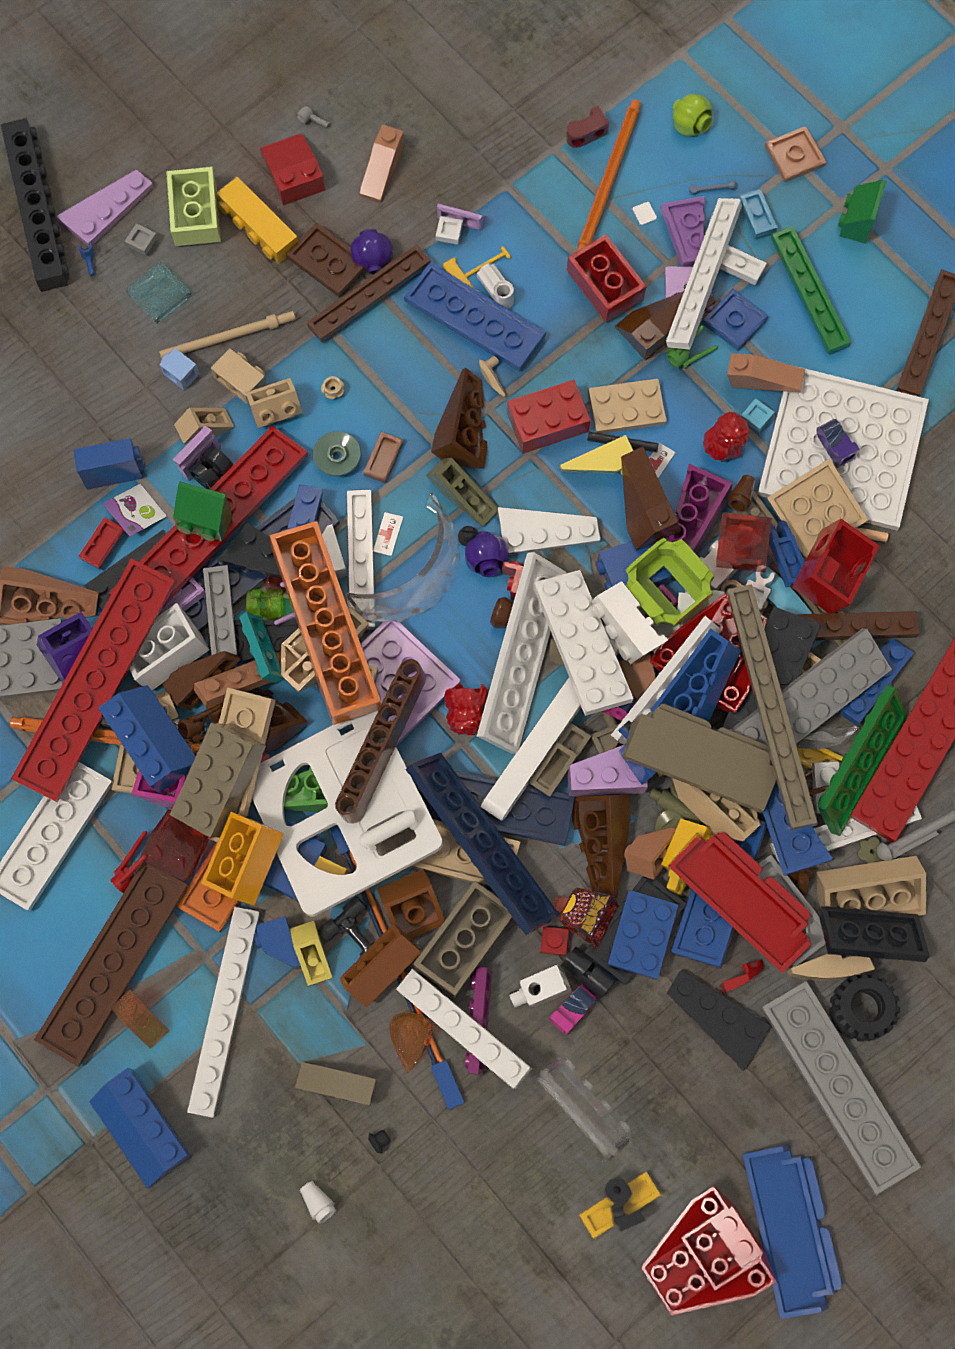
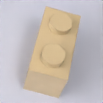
M230 348L211 367L214 379L248 406L249 402L246 392L267 386L266 375L263 370L258 366L253 367L242 353L238 352L236 354Z

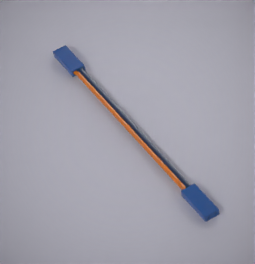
M334 825L330 827L331 833L341 856H345L351 872L354 873L357 864L339 826ZM370 888L360 893L380 938L387 931V928ZM404 970L397 979L399 985L407 976ZM405 997L431 1058V1069L448 1109L450 1110L463 1104V1098L448 1063L441 1058L422 1011Z

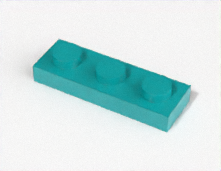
M245 612L239 618L242 623V631L250 645L249 650L258 666V674L262 679L279 683L284 678L281 675V667L262 617Z

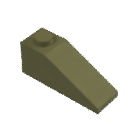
M452 457L441 459L426 475L441 493L481 527L498 511V508Z

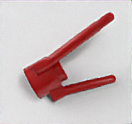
M147 831L142 832L120 866L113 871L115 875L110 881L122 893L125 892L133 879L134 871L147 859V855L144 854L130 868L126 867L146 837ZM166 863L159 868L164 871L170 867V864Z

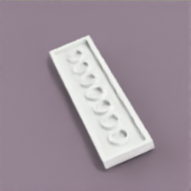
M535 552L527 553L477 733V737L510 754H516L519 750L551 632L533 585L534 582L566 574L564 570Z

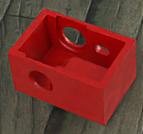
M840 518L820 531L792 588L827 613H835L851 605L880 546ZM863 563H865V566L862 569V571L856 575V572L858 571L860 566Z

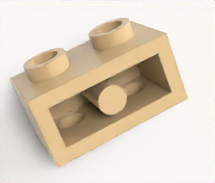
M291 378L246 392L258 428L269 426L274 422L292 418L302 413Z

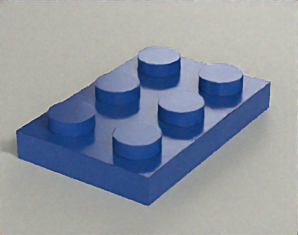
M629 890L607 965L658 980L678 904Z

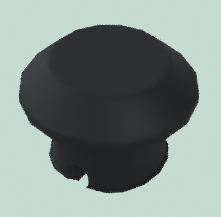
M472 526L463 527L458 533L459 542L466 546L471 539L475 538L478 531Z
M384 1130L375 1135L369 1133L368 1140L374 1150L381 1154L383 1153L382 1148L389 1144L391 1140Z

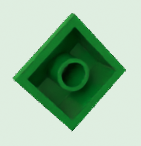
M878 180L856 185L853 194L848 193L844 207L848 209L846 214H841L838 226L842 227L840 237L866 244L887 181Z
M179 482L173 514L178 530L185 534L194 533L201 535L202 538L208 541L219 540L222 542L232 519L226 494Z

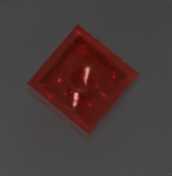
M722 512L716 567L766 573L772 518Z

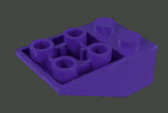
M82 612L38 635L36 645L62 684L93 629Z

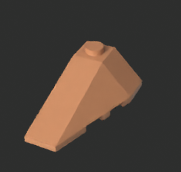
M3 566L0 574V623L18 624L65 618L67 620L79 612H82L85 617L95 616L99 592L30 570Z

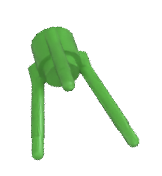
M702 325L698 327L695 338L704 329ZM714 345L690 358L689 349L669 348L666 358L675 368H679L681 365L683 368H686L690 363L718 349V346Z

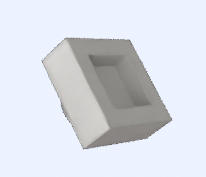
M136 223L124 242L127 247L146 256L158 237L155 232Z

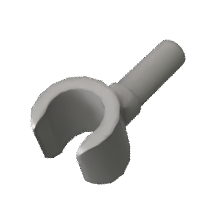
M307 106L297 113V119L302 124H306L311 120L326 128L329 126V122L314 115Z

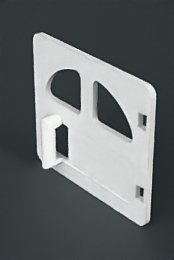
M378 711L332 725L260 763L252 799L263 824L284 833L277 849V855L302 910L308 916L321 914L438 852L443 846V839L414 781L405 770L407 767L397 747H395L360 821L353 824L347 823L335 808L336 799ZM352 724L354 729L341 736L338 730ZM386 737L379 739L377 744L384 742ZM283 760L285 766L272 772L270 766ZM375 760L369 761L366 766L373 765ZM303 765H309L327 800L328 806L326 809L294 826H287L284 817V802L287 788L297 770ZM365 782L359 783L356 789L362 788ZM354 805L348 806L345 812L351 811ZM338 825L357 864L356 871L348 875L324 872L308 863L299 854V845L330 827ZM408 827L415 831L416 838L383 856L378 855L376 844Z

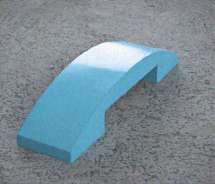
M762 566V578L767 579L772 572L774 573L772 584L767 586V588L771 589L767 601L772 607L775 606L793 614H812L791 587H785L780 576L768 566ZM756 571L746 578L747 582L748 580L756 582ZM815 640L811 650L825 640Z

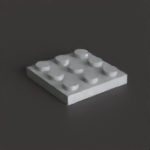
M61 618L0 626V699L59 691L62 682L36 644L38 635L63 622Z

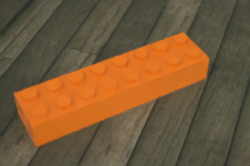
M317 521L269 535L271 548L332 725L378 711L381 706V700Z

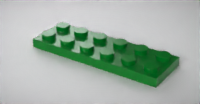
M886 685L883 692L878 695L876 704L871 713L866 716L862 729L855 735L850 750L843 756L838 771L831 777L830 785L826 792L819 798L817 808L831 834L837 836L842 834L851 817V813L907 718V713L895 687Z

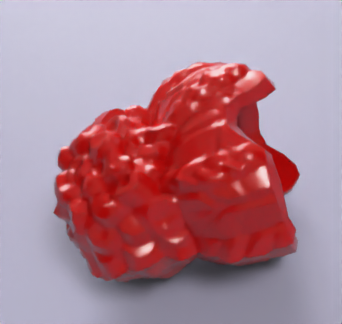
M735 412L724 413V415L720 416L717 422H715L714 427H711L704 434L703 446L705 453L709 454L712 459L724 461L728 458L731 460L738 458L749 438L750 429L747 421Z
M457 684L452 689L448 688L445 691L444 697L446 707L449 709L446 715L447 723L450 726L449 729L458 733V735H475V732H478L488 697L487 687L481 684L480 688L470 689Z

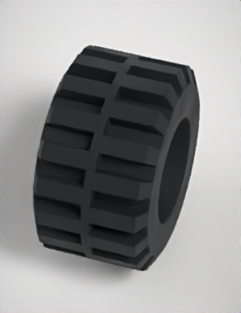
M860 973L859 975L855 974L836 987L834 995L830 999L832 1007L829 1008V1011L834 1016L831 1019L833 1024L837 1023L840 1027L837 1030L841 1034L846 1033L847 1038L851 1040L855 1038L859 1042L878 1039L893 1029L892 1026L898 1022L897 1014L901 1010V1007L897 1006V1002L900 1001L899 996L894 995L893 991H895V988L893 986L889 987L886 984L888 982L886 979H879L876 974L867 975V973ZM859 992L866 993L875 1000L878 1014L873 1022H863L854 1015L851 1001L855 994Z

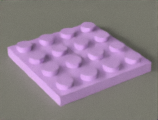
M392 615L361 643L367 664L378 667L375 686L381 704L403 661L415 659L419 662L426 675V682L397 742L398 745L445 699V691L460 684L461 680ZM417 672L410 673L408 677L414 676ZM401 694L398 699L404 698L407 694ZM396 715L389 717L387 721L394 720Z

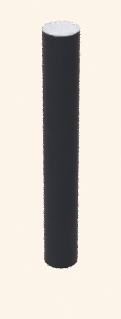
M589 431L587 441L607 444L620 437ZM628 438L632 449L644 447L645 451L658 452L659 443Z

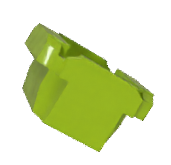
M662 538L626 569L628 582L625 586L656 626L667 623L673 627L677 625L682 627L709 605L708 599L713 596L710 585L714 575L682 539L669 542ZM663 567L670 572L695 601L681 614L650 580Z

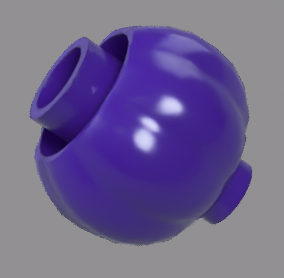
M367 229L361 231L359 236L353 240L350 252L356 265L363 266L369 274L374 275L390 263L393 256V247L386 235L378 233L375 229Z
M482 531L467 543L465 561L473 572L483 577H493L502 570L503 562L509 561V548L506 541L500 536L491 534L488 531Z

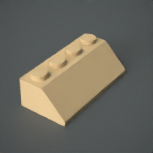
M917 856L816 872L820 908L821 906L918 914V916L926 915V872Z

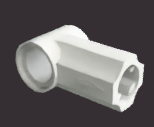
M488 263L482 266L479 272H477V278L492 299L509 310L514 305L513 285L504 279L494 264Z

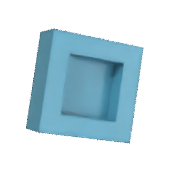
M755 398L741 416L750 427L760 432L773 417L774 411Z

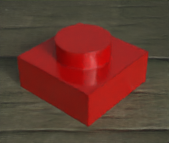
M543 927L540 954L566 956L568 929Z

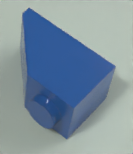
M286 916L256 925L258 933L253 935L258 949L262 948L267 955L297 970L302 969L293 946L290 925Z

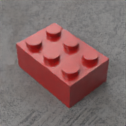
M606 234L568 257L567 272L606 323L644 300L646 285Z
M574 379L507 401V415L522 454L589 432L591 420Z

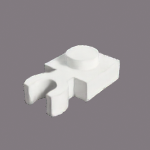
M759 567L756 571V582L748 580L746 584H752L759 612H761L771 593V589L767 588V586L771 585L774 580L773 572L767 579L761 577L762 567Z

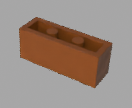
M393 923L339 979L345 990L367 1008L380 997L381 993L391 983L398 979L400 973L408 965L416 961L421 951L415 941Z

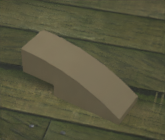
M570 723L558 742L556 741L529 784L551 797L568 774L569 766L578 760L590 742L591 735Z
M302 1062L295 1088L371 1107L377 1080Z

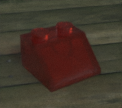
M169 809L148 837L141 856L146 854L147 859L144 862L182 881H186L194 877L210 837L171 816L172 810Z

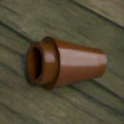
M743 475L729 494L728 504L732 509L743 512L751 506L756 482L752 476Z

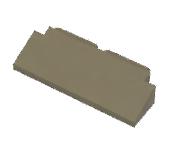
M661 704L655 709L651 717L641 714L631 723L623 759L760 813L764 811L776 782L774 768L772 765H769L771 757L767 745L726 728H720L715 731L711 729L708 721L666 704Z

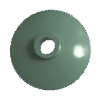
M333 431L323 435L318 439L313 449V458L316 466L323 473L330 476H343L350 473L356 468L361 457L360 446L357 440L350 434L342 431ZM337 454L342 456L338 460H335L333 457Z

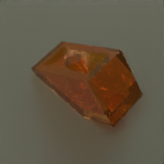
M131 990L111 1007L123 1023L150 1049L170 1031L143 1000Z

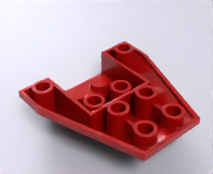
M723 594L667 637L668 641L659 646L650 659V663L661 672L706 616L722 630L719 635L741 650L715 707L716 709L736 713L749 693L751 682L727 595ZM761 615L762 623L765 630L767 618Z
M715 1185L690 1202L641 1267L671 1315L754 1297L777 1282L765 1251L734 1204Z

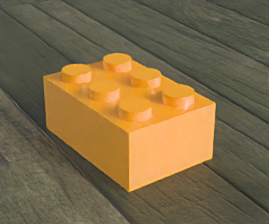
M230 812L201 884L232 899L254 906L284 833L247 817Z

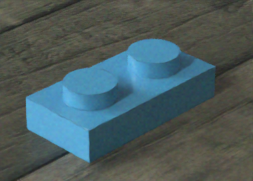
M761 189L739 196L742 203L741 208L755 239L777 231V225Z

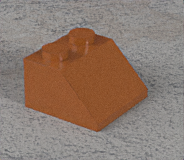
M424 869L377 888L391 925L393 923L397 925L411 939L436 929L445 922L434 890Z

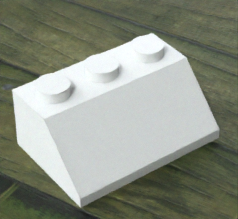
M178 603L157 617L130 667L135 681L142 686L148 685L151 690L164 683L170 674L179 667L192 663L209 651L201 633Z

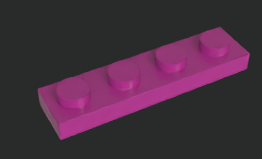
M477 967L476 974L472 976V989L475 990L474 1000L470 1001L469 1012L477 1023L488 1030L492 971L488 968ZM467 1052L465 1067L468 1068V1073L484 1076L485 1064L471 1052Z

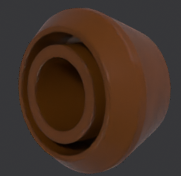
M507 597L499 598L494 606L490 624L495 629L507 628L513 602Z

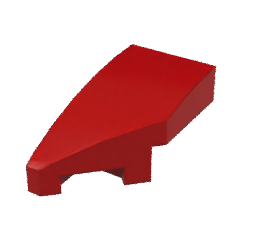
M762 960L743 964L741 966L742 976L722 982L720 987L723 995L740 988L753 979L764 968Z

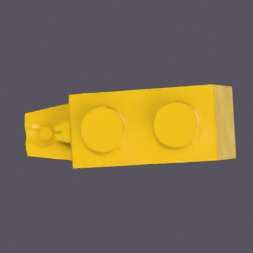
M680 819L661 864L669 871L668 876L670 879L667 889L679 895L682 894L686 883L668 867V864L696 833L700 834L706 841L713 834L708 827L684 819Z

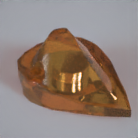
M413 1012L396 1014L390 1023L392 1042L407 1073L423 1055L429 1045L433 1032L430 1021L426 1017Z

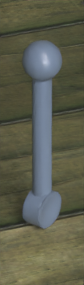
M731 180L728 183L698 187L697 185H691L689 192L692 195H696L698 191L721 188L735 189L737 184L734 180Z

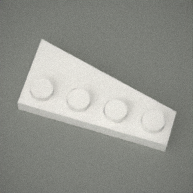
M498 507L501 535L508 545L509 555L600 542L597 517Z

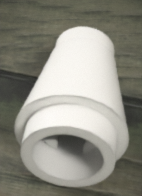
M313 1181L300 1189L312 1219H316L319 1224L329 1219L336 1212L334 1208L335 1203Z

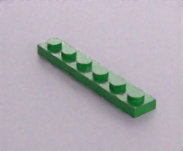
M794 227L772 233L771 240L827 353L830 354L849 347L851 341Z

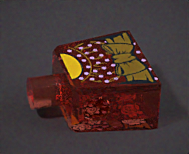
M575 888L569 899L558 895L554 900L553 906L557 911L561 912L559 920L566 929L598 948L619 904L613 895Z

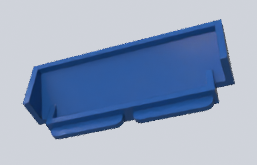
M790 1145L743 1154L765 1254L777 1280L773 1284L780 1319L820 1313L829 1309L825 1295L836 1293V1290L842 1287V1278L831 1233L828 1228H821L819 1220L824 1218L825 1208L814 1162L804 1156L793 1158Z

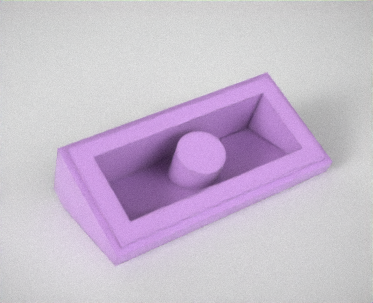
M445 204L437 205L438 219H440V216L463 220V226L477 230L482 229L485 215Z

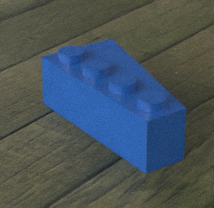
M710 629L651 708V711L653 712L661 704H666L709 722L741 650Z

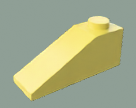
M625 435L561 464L560 470L561 472L606 474L621 472L622 475L621 456L632 452L633 449Z

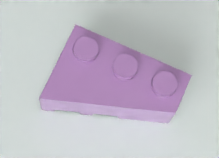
M624 745L569 766L567 772L569 796L645 793L648 783L646 781L642 785L620 755L619 750Z

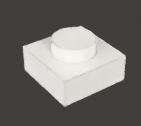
M440 216L436 241L458 245L463 220Z

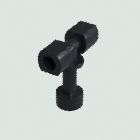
M355 896L343 907L344 911L335 919L330 918L317 930L327 942H330L339 933L342 935L348 933L363 950L360 956L375 943L374 941L370 944L356 927L358 923L356 917L367 909V906L358 896Z

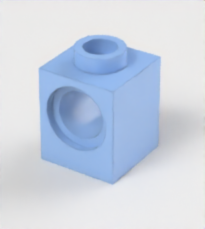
M176 348L171 353H167L159 364L163 375L184 391L200 375L197 365Z

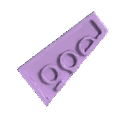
M135 170L57 215L56 218L88 247H90L88 242L93 246L154 188L153 183L138 170Z

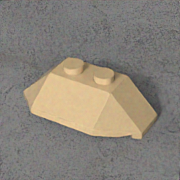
M349 607L351 619L357 636L360 639L369 623L354 609ZM299 628L281 644V675L297 692H301L318 683Z
M672 778L678 798L715 835L719 832H725L732 839L744 841L760 826V821L757 819V811Z

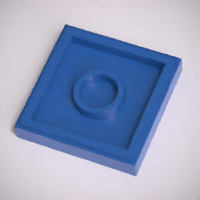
M732 288L703 319L702 324L739 351L767 321L768 315Z

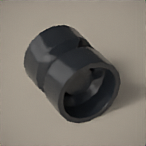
M211 446L202 455V461H196L189 469L191 476L205 489H210L233 466L230 459L214 446Z

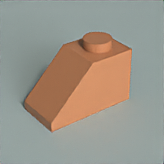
M668 828L637 836L633 843L627 846L624 853L627 871L654 880L663 869L661 864L676 829Z

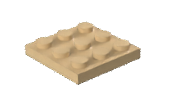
M830 458L767 497L768 502L780 521L784 520L787 522L804 559L808 557L820 531L840 518L854 528L868 521Z

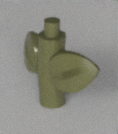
M674 782L671 785L670 792L665 789L661 792L652 788L649 797L656 800V805L664 809L657 816L655 832L668 828L676 829L680 819L700 825L704 824L678 798Z

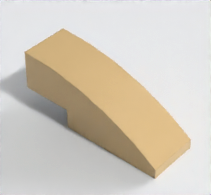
M825 954L789 969L787 973L789 977L804 980L833 981L847 979L855 974L869 973L875 968L868 957L849 956L842 959L841 955Z

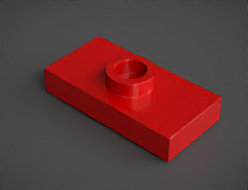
M104 517L78 557L80 560L101 570L124 535V529Z

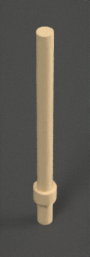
M293 311L277 316L272 314L266 316L264 320L159 352L161 358L167 353H171L175 348L184 354L269 328L272 330L278 328V325L296 320Z

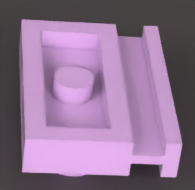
M204 426L173 459L177 463L176 466L182 476L188 481L193 478L189 473V469L196 461H202V455L211 446L217 449L221 448L215 435L212 434L213 431L207 426Z

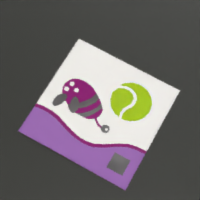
M141 484L103 503L129 537L167 517Z

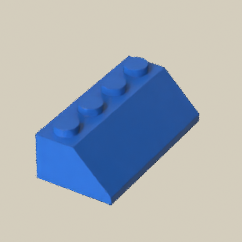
M148 685L120 692L98 707L149 786L159 794L189 773L196 755Z
M126 1068L107 1082L89 1101L147 1189L192 1156L133 1069Z

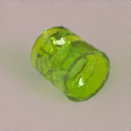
M248 589L246 612L260 616L262 620L264 617H267L268 620H278L284 617L283 589H268L266 593L262 589ZM261 602H265V609L261 608Z

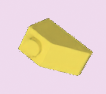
M311 921L290 928L293 946L307 985L309 986L332 978L315 922Z

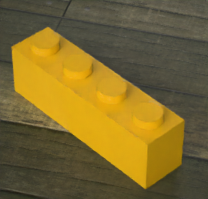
M238 177L217 192L219 201L217 205L225 215L229 214L234 224L240 230L244 229L247 232L252 243L255 245L258 243L262 247V251L268 259L271 260L273 258L278 264L283 262L287 258L286 254L298 242L297 235Z

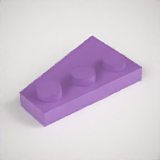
M704 196L662 203L660 208L681 267L695 264L705 234H703V223L705 221V214H703Z

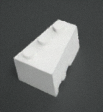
M622 581L597 595L592 600V608L595 614L603 619L606 624V632L610 638L616 640L619 645L620 655L624 660H628L630 664L668 641L664 634L659 637L651 627L654 622L650 616L646 619L643 617L638 609L640 607L639 602Z

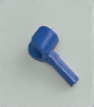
M88 242L90 247L87 250H83L81 244H79L78 249L82 258L87 263L89 276H94L92 258L95 256L92 244Z

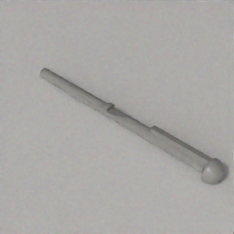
M955 810L887 846L884 843H880L876 849L877 856L883 861L892 860L939 835L937 833L938 829L955 821Z

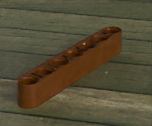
M407 659L400 664L336 799L335 808L347 823H357L362 819L424 687L426 675L419 662L415 659ZM417 672L414 676L408 677L410 673ZM401 694H407L404 698L398 699ZM396 715L394 720L387 721L389 717ZM386 737L384 742L377 744L379 739ZM375 760L373 765L366 766L369 761ZM365 782L362 788L356 789L359 783ZM354 805L351 811L345 812L348 806Z

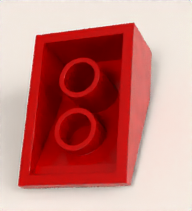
M302 133L260 147L261 154L283 206L325 191L323 174Z

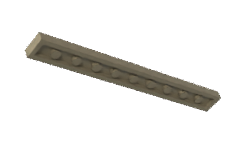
M750 584L727 589V597L790 831L815 826L817 824L815 812L753 586Z

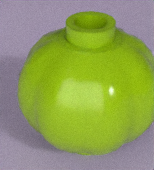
M688 94L682 99H677L673 104V125L678 133L684 136H697L705 133L712 125V106L709 99L705 96Z

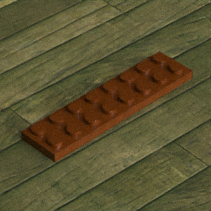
M146 860L141 864L34 1041L78 1067L81 1066L189 885Z

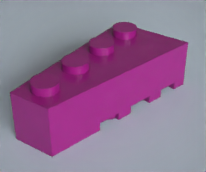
M689 464L675 515L681 531L669 536L668 541L675 542L682 539L698 556L729 501L728 496L732 492V483Z

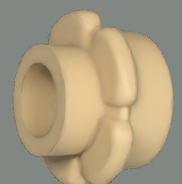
M328 377L324 380L321 391L328 399L341 397L344 393V383L337 377Z

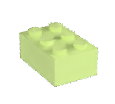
M213 167L167 171L170 229L175 246L221 242L217 184Z

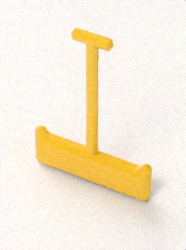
M501 246L502 253L466 274L457 265L455 257L443 263L442 266L447 273L474 288L467 277L478 272L482 266L488 263L492 264L504 256L507 259H511V256L505 247Z

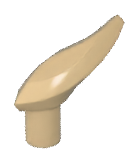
M492 356L487 361L479 360L481 372L486 381L500 395L505 397L506 394L498 381L497 375L492 370L493 367L499 364L498 359Z

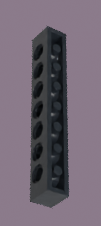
M27 118L0 124L35 281L41 292L68 286L66 277L70 276L67 263L62 262L65 252L62 243H58L57 237L61 235L57 222L53 223L52 217H56L53 204L48 201V198L52 196L48 183L44 184V178H47L44 165H40L39 159H43L39 145H35V140H38L35 126H30Z

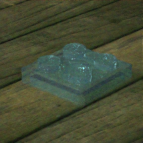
M161 261L125 289L127 294L156 324L192 296L191 291Z

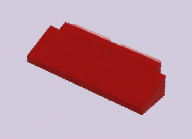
M719 832L716 835L713 833L707 841L700 834L696 833L668 864V867L781 973L811 945L810 937L802 931L808 925L809 910L775 878L767 877L762 879L759 876L761 873L760 864L725 832Z

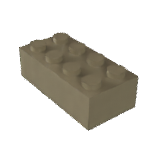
M211 722L170 815L210 838L220 837L230 812L236 813L266 745L227 724Z
M474 881L414 962L413 966L417 971L456 999L476 972L477 967L481 965L514 918L502 905L497 896Z

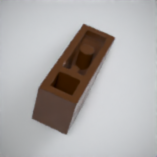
M227 651L216 653L179 667L170 674L169 678L163 683V686L177 706L192 710L201 701L194 691V683L231 670L241 659L238 655Z

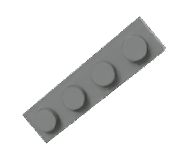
M228 566L203 568L211 654L214 655L227 651L238 655Z

